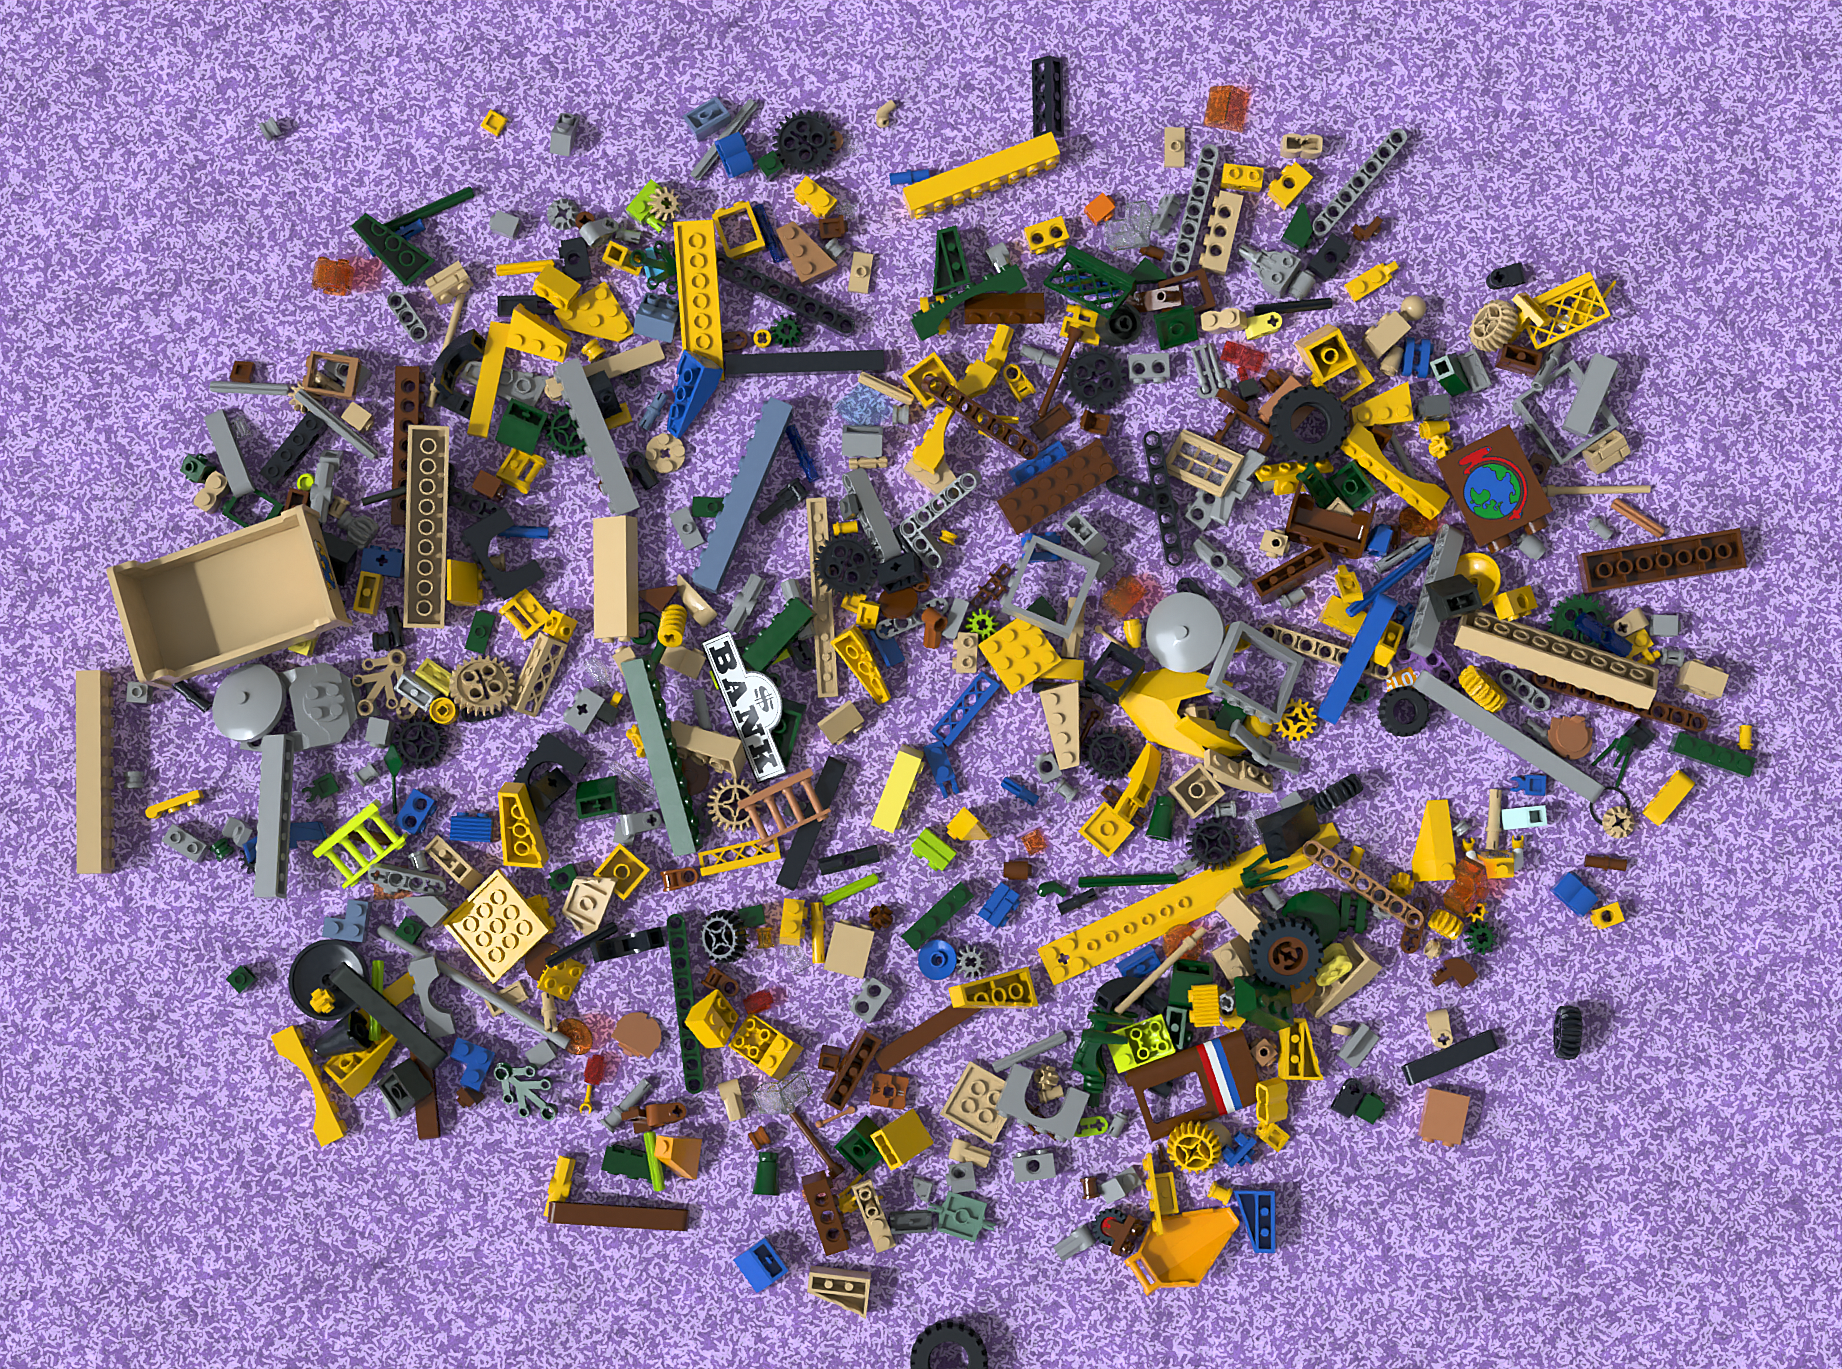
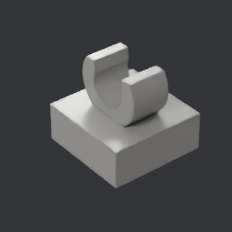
M323 450L319 457V462L335 465V473H337L344 458V451Z

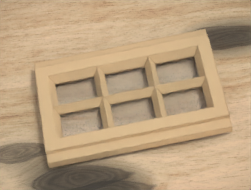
M1183 429L1165 460L1168 475L1222 499L1245 457Z

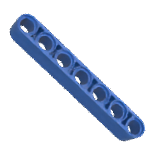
M1381 592L1377 594L1318 709L1317 717L1333 725L1337 723L1398 604L1397 600Z

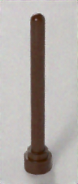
M1069 326L1067 344L1038 411L1040 418L1045 417L1074 345L1079 339H1082L1084 331L1076 327Z
M781 1096L779 1103L829 1167L827 1168L829 1176H831L832 1180L845 1171V1168L842 1164H838L837 1161L834 1162L787 1098Z

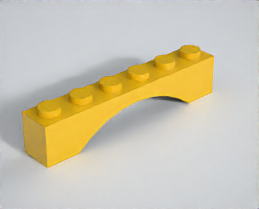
M976 359L974 364H969L965 371L967 375L963 380L960 379L955 388L971 399L986 394L996 380L998 371ZM945 407L942 413L938 412L933 421L935 423L932 429H927L923 436L925 440L921 446L917 445L912 453L914 456L913 462L933 475L945 459L944 437L952 417L956 414L947 407Z
M1356 422L1347 430V437L1343 440V445L1340 447L1345 454L1353 458L1429 520L1442 511L1450 495L1436 484L1414 480L1397 470L1382 454L1373 434L1360 423Z
M292 1025L270 1036L278 1054L297 1065L311 1084L316 1103L313 1130L321 1147L346 1136L347 1125L343 1119L340 1120L337 1114L339 1108L336 1102L331 1101L329 1097L331 1093L330 1088L326 1082L323 1083L320 1077L322 1071L319 1065H315L311 1058L314 1054L310 1046L305 1045L303 1040L305 1034L301 1027L298 1028L297 1025Z

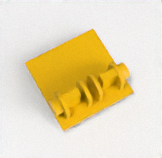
M571 958L553 968L545 965L547 969H543L544 974L537 981V988L568 1002L586 968V965Z

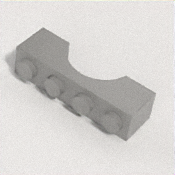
M433 952L411 958L408 972L410 977L413 976L415 980L413 989L415 995L419 996L421 1001L419 1003V1010L421 1015H425L426 1022L424 1027L426 1033L430 1034L432 1039L456 1033L457 1026L452 1009H446L437 1005L430 994V984L441 972L436 953Z

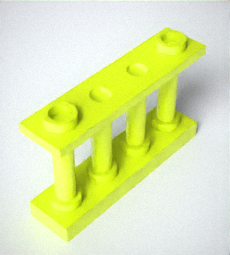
M377 798L320 843L312 852L316 858H319L322 854L325 857L327 856L347 878L342 884L343 889L348 885L351 887L356 885L361 880L359 877L368 870L370 865L380 861L393 849L399 850L407 843L405 839L408 833L405 832L399 837L379 815L380 811L378 809L382 804ZM367 818L373 819L393 843L383 849L364 827L363 821ZM352 830L358 832L377 853L370 861L348 839V833ZM337 842L343 844L362 866L354 874L333 851L334 848L332 846Z

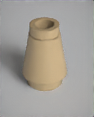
M1394 345L1380 363V371L1394 377L1395 373L1399 371L1404 349Z

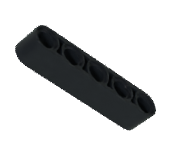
M1492 1029L1402 1065L1401 1069L1408 1086H1411L1500 1049Z

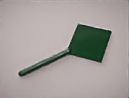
M392 743L383 759L392 775L393 814H397L396 777L404 762L396 746Z

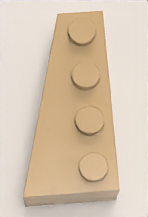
M1080 680L1043 689L1039 692L1059 770L1079 766L1081 763Z

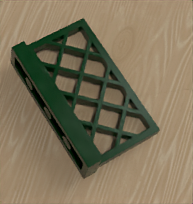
M1072 245L1067 247L1066 255L1043 281L1044 286L1108 319L1112 318L1129 295L1133 296L1137 291L1136 278ZM1066 263H1069L1075 269L1064 271L1063 267ZM1087 272L1091 274V278L1080 280V273ZM1076 274L1077 280L1066 282L1065 276ZM1062 277L1064 283L1055 284L1051 281L1054 278ZM1104 281L1108 286L1097 288L1095 282ZM1093 283L1094 289L1083 291V284ZM1079 285V292L1072 293L1068 291V287ZM1120 289L1124 291L1122 295L1113 297V290ZM1109 291V298L1099 299L1098 293ZM1086 295H1096L1097 300L1087 301L1084 298ZM1112 303L1113 307L1107 311L1101 308V304Z

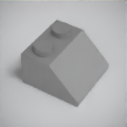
M445 896L404 897L402 899L431 928H438L454 911L451 907L453 904Z

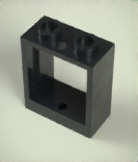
M1111 641L1085 677V686L1091 693L1101 695L1106 702L1119 706L1144 672L1146 661ZM1109 657L1132 670V673L1118 692L1095 678Z

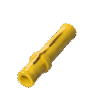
M811 902V921H809V925H811L812 963H825L823 902Z

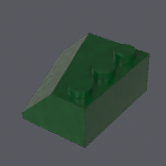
M1258 975L1234 977L1237 1016L1273 1032L1294 1025L1291 988L1290 990H1285L1283 985H1280V989L1274 988L1272 982L1270 985L1264 983L1263 977L1260 979Z

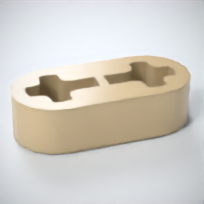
M403 697L396 708V714L404 721L408 718L411 720L420 707L406 697ZM410 703L411 706L409 708V712L411 713L410 715H404L403 717V712L401 711V708H407V706Z

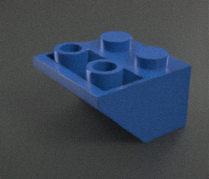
M766 1235L733 1259L756 1293L774 1283L790 1269Z

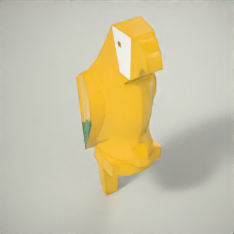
M1615 280L1601 295L1604 301L1616 284ZM1592 288L1585 289L1582 297L1593 300L1595 292ZM1577 300L1572 303L1571 309H1574ZM1580 300L1577 311L1587 314L1591 303ZM1593 305L1590 315H1594L1600 306ZM1568 311L1566 315H1561L1558 319L1569 322L1572 312ZM1575 313L1572 324L1579 325L1584 323L1586 317ZM1556 322L1555 326L1560 331L1566 330L1567 325Z

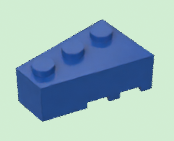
M1234 1189L1254 1253H1276V1189Z

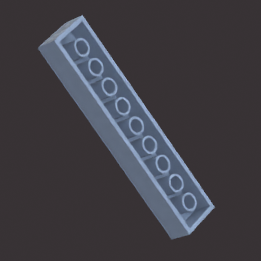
M770 397L769 401L765 400L762 406L761 420L757 419L753 429L755 430V435L753 438L750 437L747 442V454L742 456L739 461L738 475L734 474L731 480V492L726 493L723 499V511H719L715 518L716 527L715 530L711 529L708 535L707 549L703 548L699 557L701 560L700 566L695 567L691 576L695 586L718 595L794 414L792 405Z

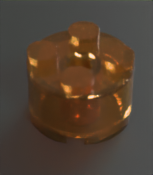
M318 257L314 264L311 287L318 291V288L323 289V293L327 295L345 296L346 292L350 295L355 269L349 265V261L346 259L333 261L327 257Z

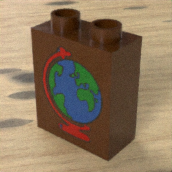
M1509 424L1435 462L1478 549L1487 545L1490 553L1494 554L1513 544L1509 536L1510 533L1523 527L1526 534L1530 536L1550 526L1545 516L1550 514L1553 509Z

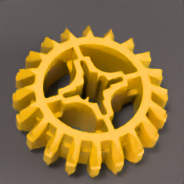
M1469 665L1459 675L1458 679L1462 688L1485 710L1497 713L1507 703V695L1496 681L1477 666Z
M1191 1120L1188 1125L1183 1122L1180 1127L1176 1126L1174 1131L1170 1133L1167 1141V1153L1170 1154V1160H1175L1174 1165H1180L1181 1171L1188 1169L1189 1174L1192 1173V1170L1198 1175L1201 1170L1206 1173L1208 1168L1213 1169L1215 1164L1219 1162V1157L1222 1154V1142H1219V1135H1214V1129L1208 1130V1124L1204 1125V1127L1200 1126V1121L1196 1125Z

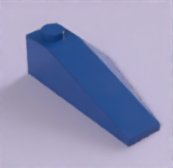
M684 349L677 366L676 374H679L677 386L673 388L675 401L670 406L667 430L677 439L681 438L715 391L723 373V369L714 361Z

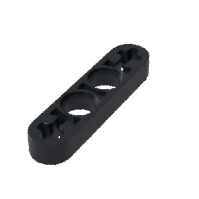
M1117 474L1106 481V488L1109 492L1154 511V506L1148 505L1145 500L1146 496L1151 495L1149 488ZM1118 479V484L1122 486L1124 482L1128 483L1124 489V494L1120 492L1122 488L1118 486L1115 489L1111 488L1112 484L1109 481ZM1133 486L1138 489L1139 493L1136 497H1130L1127 494L1129 487ZM1165 495L1157 497L1159 503L1162 498L1164 499L1162 504H1167L1168 499ZM1173 499L1175 513H1177L1179 506L1178 503Z

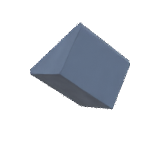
M716 96L682 116L697 142L731 122L729 112Z

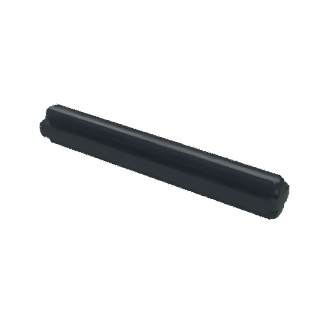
M1329 297L1258 304L1254 306V315L1260 316L1271 312L1284 314L1331 309L1332 299Z
M611 922L546 957V965L549 968H553L591 947L590 943L604 940L617 933L619 930L616 923Z

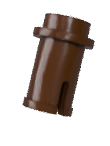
M1147 241L1142 242L1139 253L1143 257L1146 255L1161 262L1165 250L1150 245Z

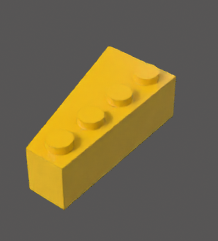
M1028 967L948 988L953 1008L1028 1009L1039 1006Z

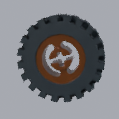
M1277 913V919L1273 920L1269 916L1266 918L1268 923L1264 925L1261 921L1258 924L1259 931L1253 930V940H1249V947L1251 949L1249 950V955L1260 979L1263 977L1264 983L1270 985L1272 982L1274 988L1280 989V985H1283L1285 990H1290V985H1294L1298 989L1301 988L1300 982L1304 981L1307 985L1311 982L1310 975L1313 977L1318 975L1316 968H1321L1323 964L1321 958H1324L1323 946L1315 928L1313 929L1312 924L1308 920L1305 922L1304 918L1299 915L1295 918L1293 913H1287V917H1283L1282 913ZM1297 947H1300L1301 952L1297 959V952L1295 949ZM1275 948L1278 955L1277 959H1273V951Z

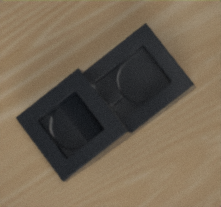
M454 390L453 395L447 398L440 392L435 403L470 420L474 400Z

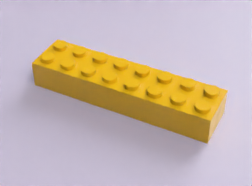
M1052 132L907 186L903 188V200L911 219L916 218V220L925 218L929 212L934 211L938 213L945 210V206L953 204V206L962 204L966 198L971 197L975 199L982 196V192L987 190L993 192L1000 189L1003 184H1015L1020 181L1019 178L1027 176V178L1033 177L1042 169L1046 171L1057 167L1056 164L1059 163L1060 151Z

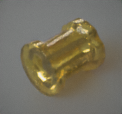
M773 927L755 929L758 937L757 949L774 947L771 936Z

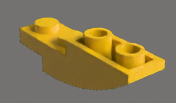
M1147 742L1127 775L1131 781L1112 811L1118 818L1128 824L1138 807L1145 808L1155 788L1160 772L1162 753L1151 743Z

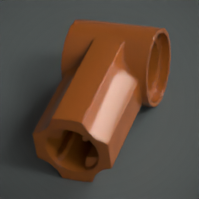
M929 607L922 614V621L925 623L923 646L937 649L940 647L941 633L947 626L948 619L935 607Z

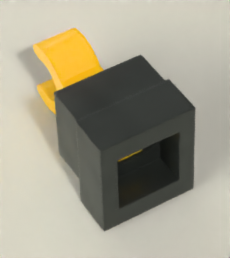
M616 691L609 704L604 702L596 714V719L613 727L619 714V709L616 707L621 702L623 694Z

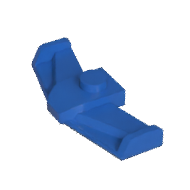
M321 821L290 823L289 851L298 848L296 841H324L327 839V834ZM257 836L242 844L248 863L256 859Z

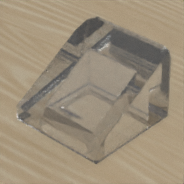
M862 133L843 134L844 158L864 157Z

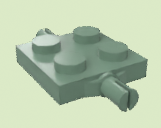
M948 1191L942 1206L929 1203L928 1210L939 1214L936 1231L975 1243L977 1235L982 1228L991 1231L995 1229L996 1223L984 1220L986 1202L958 1193L952 1194V1191Z

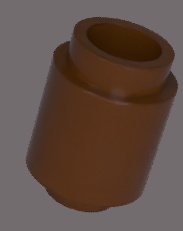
M1009 860V862H1004L1003 878H1008V880H1028V876H1032V864H1028V860Z

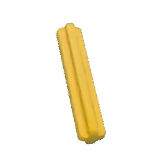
M553 259L498 264L496 265V273L498 276L541 272L547 264L555 268V262Z

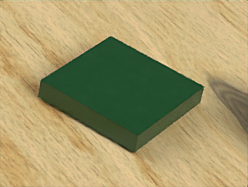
M1192 304L1153 315L1160 350L1199 339Z

